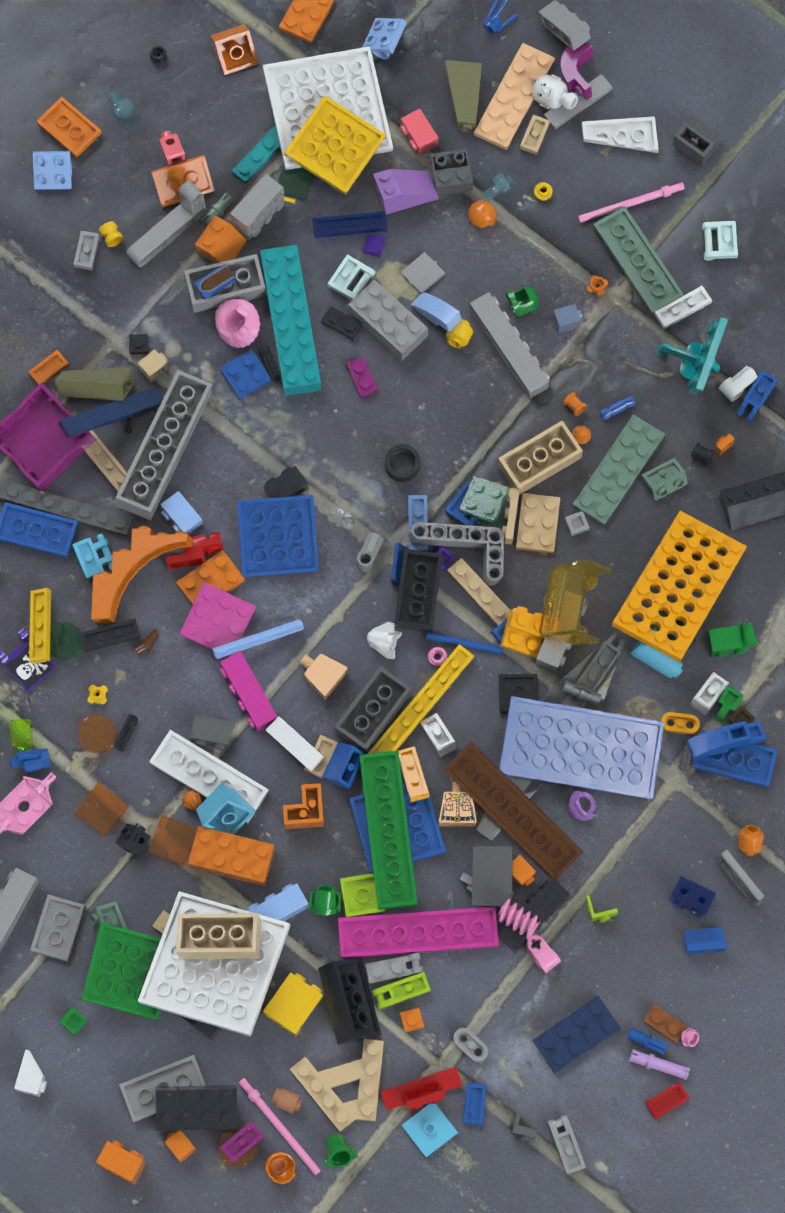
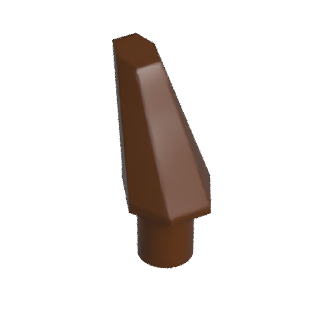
M156 629L141 640L143 644L135 648L138 655L146 650L148 653L150 652L159 636Z

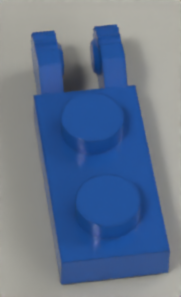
M762 370L743 399V403L736 415L741 416L747 405H749L753 410L747 416V421L751 422L779 379Z

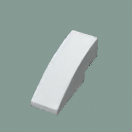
M279 716L266 729L275 740L310 771L324 758L323 755Z

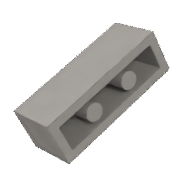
M554 0L538 11L542 25L571 49L575 50L591 39L589 25L585 21H581L574 12L571 13L564 4L561 5Z

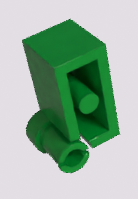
M745 622L740 624V626L711 629L707 633L711 657L724 658L732 653L743 655L750 648L758 645L752 622H748L747 625Z

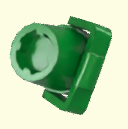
M320 885L316 887L315 891L310 892L309 910L313 913L333 915L340 912L341 893L336 892L333 886Z
M334 1134L326 1139L327 1158L324 1159V1162L329 1169L344 1167L358 1157L354 1146L350 1148L343 1135Z

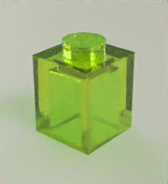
M31 719L11 720L12 746L19 750L32 747L33 724Z

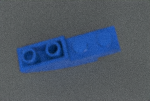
M744 721L705 732L688 739L686 742L693 759L725 753L731 748L761 743L767 738L760 721L749 724Z

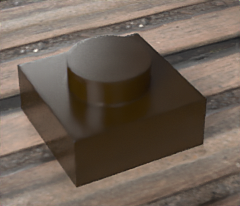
M742 705L728 718L731 724L744 721L749 724L755 720V717Z

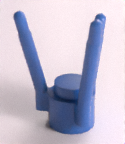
M494 0L486 19L483 21V27L488 32L494 34L497 31L500 33L505 26L518 17L516 13L503 24L500 23L502 20L498 15L508 0H503L496 13L493 14L498 0Z

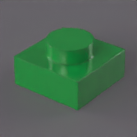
M72 1007L60 1020V1023L73 1035H76L88 1020Z

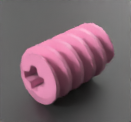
M509 898L497 914V916L500 915L499 922L507 920L506 926L509 927L513 924V931L520 928V935L527 932L526 939L528 940L540 924V922L537 923L538 916L535 915L533 918H530L531 911L523 914L524 907H521L519 910L516 909L518 903L510 906L511 899Z

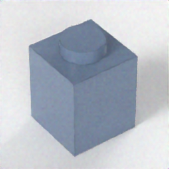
M575 304L553 311V319L558 334L580 327V322L583 318L580 309L577 310Z

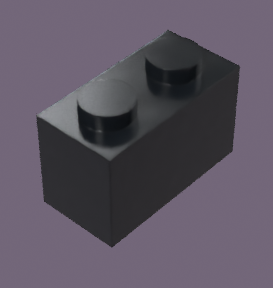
M296 466L286 468L280 476L269 479L265 483L266 485H264V491L269 498L299 496L309 490L307 481Z

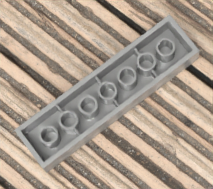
M177 370L115 498L116 507L151 521L212 394L211 383Z

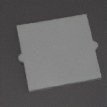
M424 252L407 266L401 274L409 282L410 286H413L422 294L443 277L445 272L437 265V261H433Z

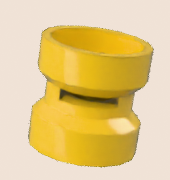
M114 221L107 222L99 228V232L105 238V243L108 247L116 246L123 240L121 232L117 231L118 227Z

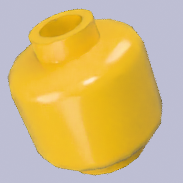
M462 319L450 332L447 331V342L455 348L466 346L473 334L470 323Z

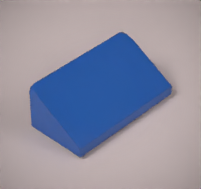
M397 542L394 548L391 583L394 585H400L404 550L408 549Z

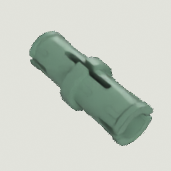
M225 193L201 219L202 223L206 226L214 215L222 217L223 212L234 201L233 198Z

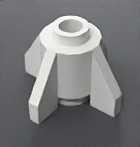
M386 622L373 628L368 633L367 642L370 647L377 650L384 657L395 659L394 648L397 639L402 636V632L394 631V623Z

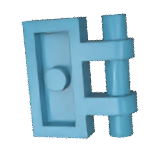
M103 534L96 536L98 542L94 544L90 537L72 544L87 580L93 578L95 574L104 572L102 567L104 565H108L110 571H112L113 555L109 549L110 544ZM98 550L103 552L104 557L101 559L97 555L96 551Z

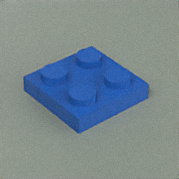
M252 349L220 367V371L239 400L272 382Z

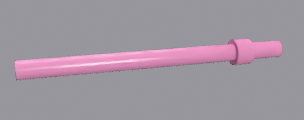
M682 182L672 186L666 185L661 187L660 190L579 215V222L582 223L613 213L624 206L628 208L662 196L664 198L671 196L672 193L684 190V184Z
M245 1078L240 1080L238 1083L248 1094L249 1100L252 1103L255 1102L315 1176L321 1172L320 1168L263 1101L257 1089L254 1090Z

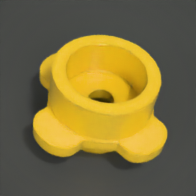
M91 685L89 687L90 696L88 697V702L91 704H105L107 701V687L104 685L101 687Z

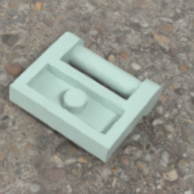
M735 221L702 223L705 238L704 260L710 261L738 257ZM711 230H717L718 251H713Z
M347 254L327 285L352 301L362 291L368 280L373 278L375 271ZM360 271L363 272L364 275L353 291L348 290Z

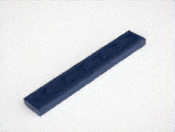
M155 387L126 397L123 401H114L59 420L58 425L68 439L158 408L164 397L159 389Z

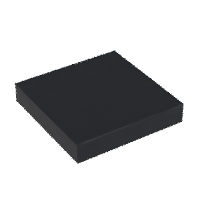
M499 674V713H508L511 696L538 701L537 674Z

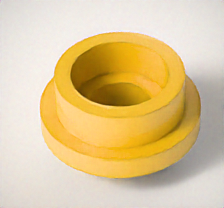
M542 182L535 186L534 195L537 199L545 201L552 196L553 190L548 183ZM546 189V192L542 193L540 190Z

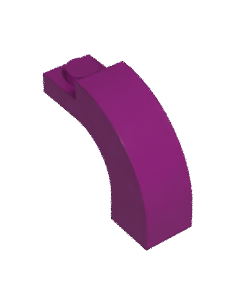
M585 42L575 50L567 46L561 59L562 79L567 85L568 92L570 93L575 90L579 96L582 95L586 100L592 97L591 86L578 71L584 63L593 58L592 46L588 42Z

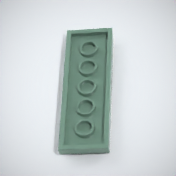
M625 206L593 224L594 229L651 315L684 296Z
M633 414L572 507L583 511L585 515L605 526L664 438L665 433Z

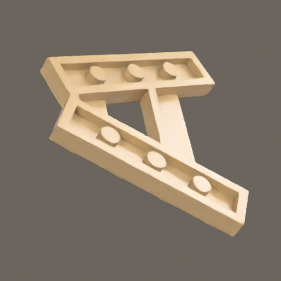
M364 1039L362 1059L317 1072L306 1057L290 1068V1071L339 1132L343 1131L355 1120L376 1122L384 1041ZM360 1080L358 1099L342 1103L331 1089Z

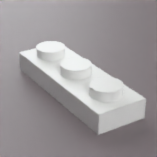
M700 286L657 310L654 315L665 330L711 304L712 299L704 287Z

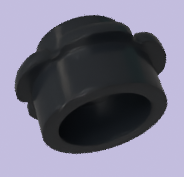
M155 46L152 48L149 57L154 63H161L167 59V51L162 46Z

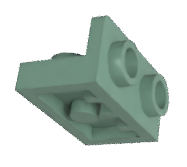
M675 458L642 474V479L652 491L655 500L665 497L688 484L686 472Z
M116 901L95 907L89 913L90 923L94 926L96 933H98L101 922L127 929Z

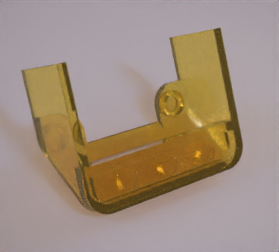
M591 559L555 565L549 575L539 628L540 636L548 640L574 645L599 643L600 639L589 635L587 628L579 626L586 591H590L597 586L599 575L610 574L613 569Z

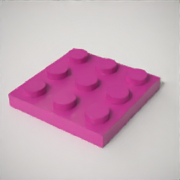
M204 582L179 635L213 650L216 647L242 638L256 606Z

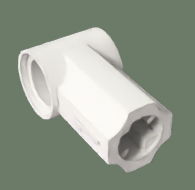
M746 366L733 378L729 377L720 385L719 390L733 402L741 396L744 390L758 376L751 367Z

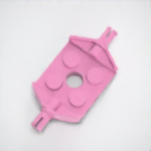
M52 772L44 780L24 776V779L0 802V834L3 831H9L23 835L53 805L48 789L50 788L49 785L57 777ZM22 802H27L30 805L29 809L25 812L19 810V805Z

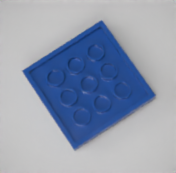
M313 495L237 501L243 577L319 571Z
M402 784L412 862L445 854L446 851L431 798L411 802L406 784ZM363 794L349 798L371 874L374 872Z

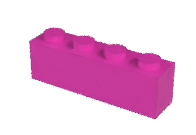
M239 651L220 661L222 668L219 671L223 678H228L231 683L228 687L233 695L237 694L239 698L237 703L242 712L246 710L249 716L246 719L250 727H255L258 732L270 726L277 718V715L242 652Z

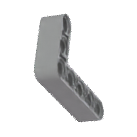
M187 181L179 189L181 204L127 250L126 255L138 267L148 263L205 213L204 194L191 181Z
M418 522L409 531V540L414 544L483 549L484 582L487 585L493 586L503 576L504 535L499 528ZM414 531H421L423 536L415 535ZM433 532H439L441 534V538L435 537L433 535ZM452 533L459 534L460 539H455ZM471 534H476L479 540L472 539ZM489 536H496L498 541H492ZM489 554H495L497 556V560L491 559ZM489 572H495L497 578H492Z

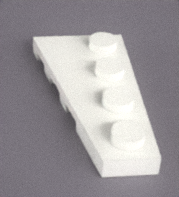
M655 117L582 122L583 142L654 153L659 151Z

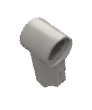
M369 532L361 551L357 555V568L362 572H369L373 569L375 559L384 542V538L379 534ZM366 558L369 559L370 562L364 564L361 562V560Z

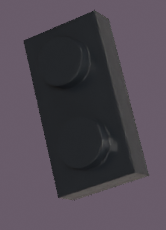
M332 306L328 308L321 319V324L351 340L355 339L363 326L362 322Z

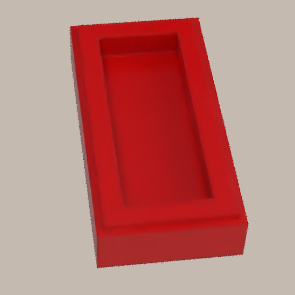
M680 1082L649 1099L645 1104L656 1120L690 1098Z

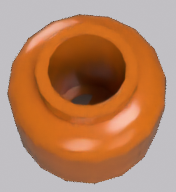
M745 826V828L739 831L737 847L743 854L748 856L759 853L762 850L764 840L763 832L757 826Z

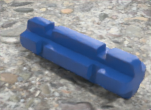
M629 395L624 400L621 399L611 404L608 408L600 410V416L603 420H606L611 415L614 416L626 410L627 407L634 406L635 400Z

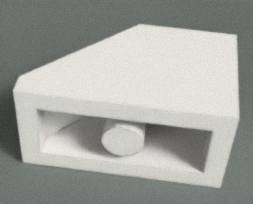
M25 1050L14 1089L18 1092L40 1097L41 1092H45L47 1081H44L45 1076L29 1050Z

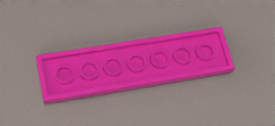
M496 907L338 918L341 958L499 947Z

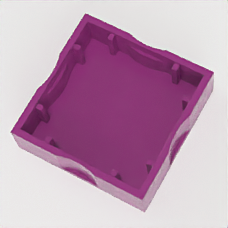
M42 382L21 402L14 412L0 422V449L41 491H44L97 439L89 431L67 439L58 423L59 420L73 416V414Z

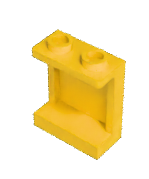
M290 972L263 1010V1014L296 1037L314 1008L323 999V995L321 994L322 990L316 985L312 984V986H309L305 983L306 979L298 973L294 975Z

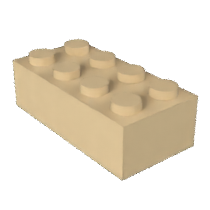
M562 420L499 457L498 467L511 487L516 488L520 495L581 459L583 450Z
M258 913L178 914L176 953L181 960L260 959L261 919Z

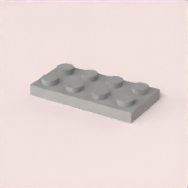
M192 1055L119 1084L132 1121L135 1123L155 1115V1087L206 1086L196 1058Z

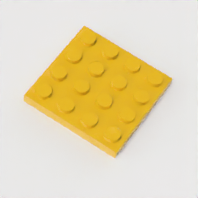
M324 96L286 149L284 156L346 195L386 138V134L327 96Z

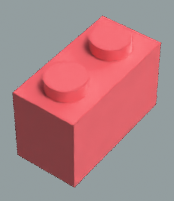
M421 109L401 118L400 130L404 136L407 135L409 138V144L413 151L416 150L421 155L438 146V136Z

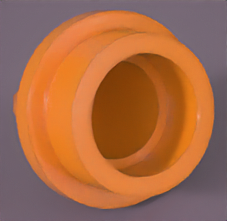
M577 426L572 432L578 444H585L591 438V432L585 426Z
M191 790L182 798L183 806L189 810H196L202 803L200 794L195 793L194 790Z

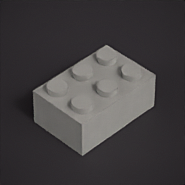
M265 174L230 213L231 225L246 240L249 241L252 237L255 238L260 233V228L271 221L272 215L283 208L285 204L283 186Z

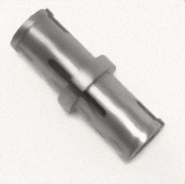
M565 680L561 692L577 697V700H584L598 706L602 694L586 689V686H579Z

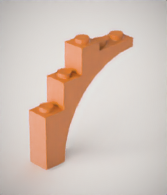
M139 526L138 529H132L131 550L120 549L117 552H113L112 574L110 572H100V574L93 575L91 619L96 624L115 623L122 594L137 572L151 560L166 552L192 547V538L186 532L181 531L175 532V534L164 532L156 534L148 526Z

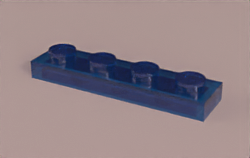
M385 211L312 218L314 238L388 231Z

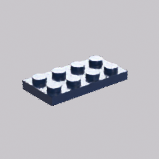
M596 996L532 1041L556 1074L621 1028L600 997Z

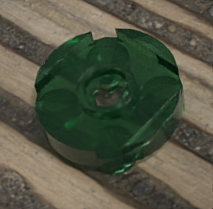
M69 622L54 623L50 628V655L62 661L76 657L80 653L84 642L83 637H81V630ZM67 636L66 640L68 643L61 645V639Z

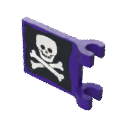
M22 628L17 634L24 643L8 656L0 649V662L21 686L29 692L51 674L57 666L51 660L37 664L29 662L30 635Z

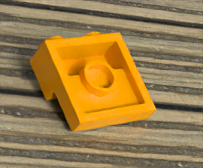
M518 606L510 610L500 647L534 659L537 658L542 639L546 637L550 620L545 619V615L542 613H534V615L528 613V609Z

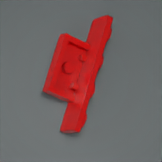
M452 1067L382 1090L381 1096L386 1110L406 1105L407 1109L417 1110L422 1108L424 1104L441 1102L442 1098L446 1097L445 1091L460 1087L462 1083L457 1067Z

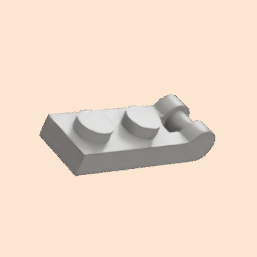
M420 953L365 964L369 985L424 972L419 962L421 959ZM412 962L413 968L407 969L406 963Z
M563 1115L560 1116L561 1119L555 1121L552 1119L547 1121L568 1175L585 1169L586 1166L568 1117ZM564 1126L565 1132L559 1134L557 1128Z

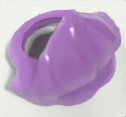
M575 791L570 797L568 812L577 820H591L595 817V814H593L596 807L595 800L587 792ZM580 797L587 798L590 803V808L586 812L581 808Z

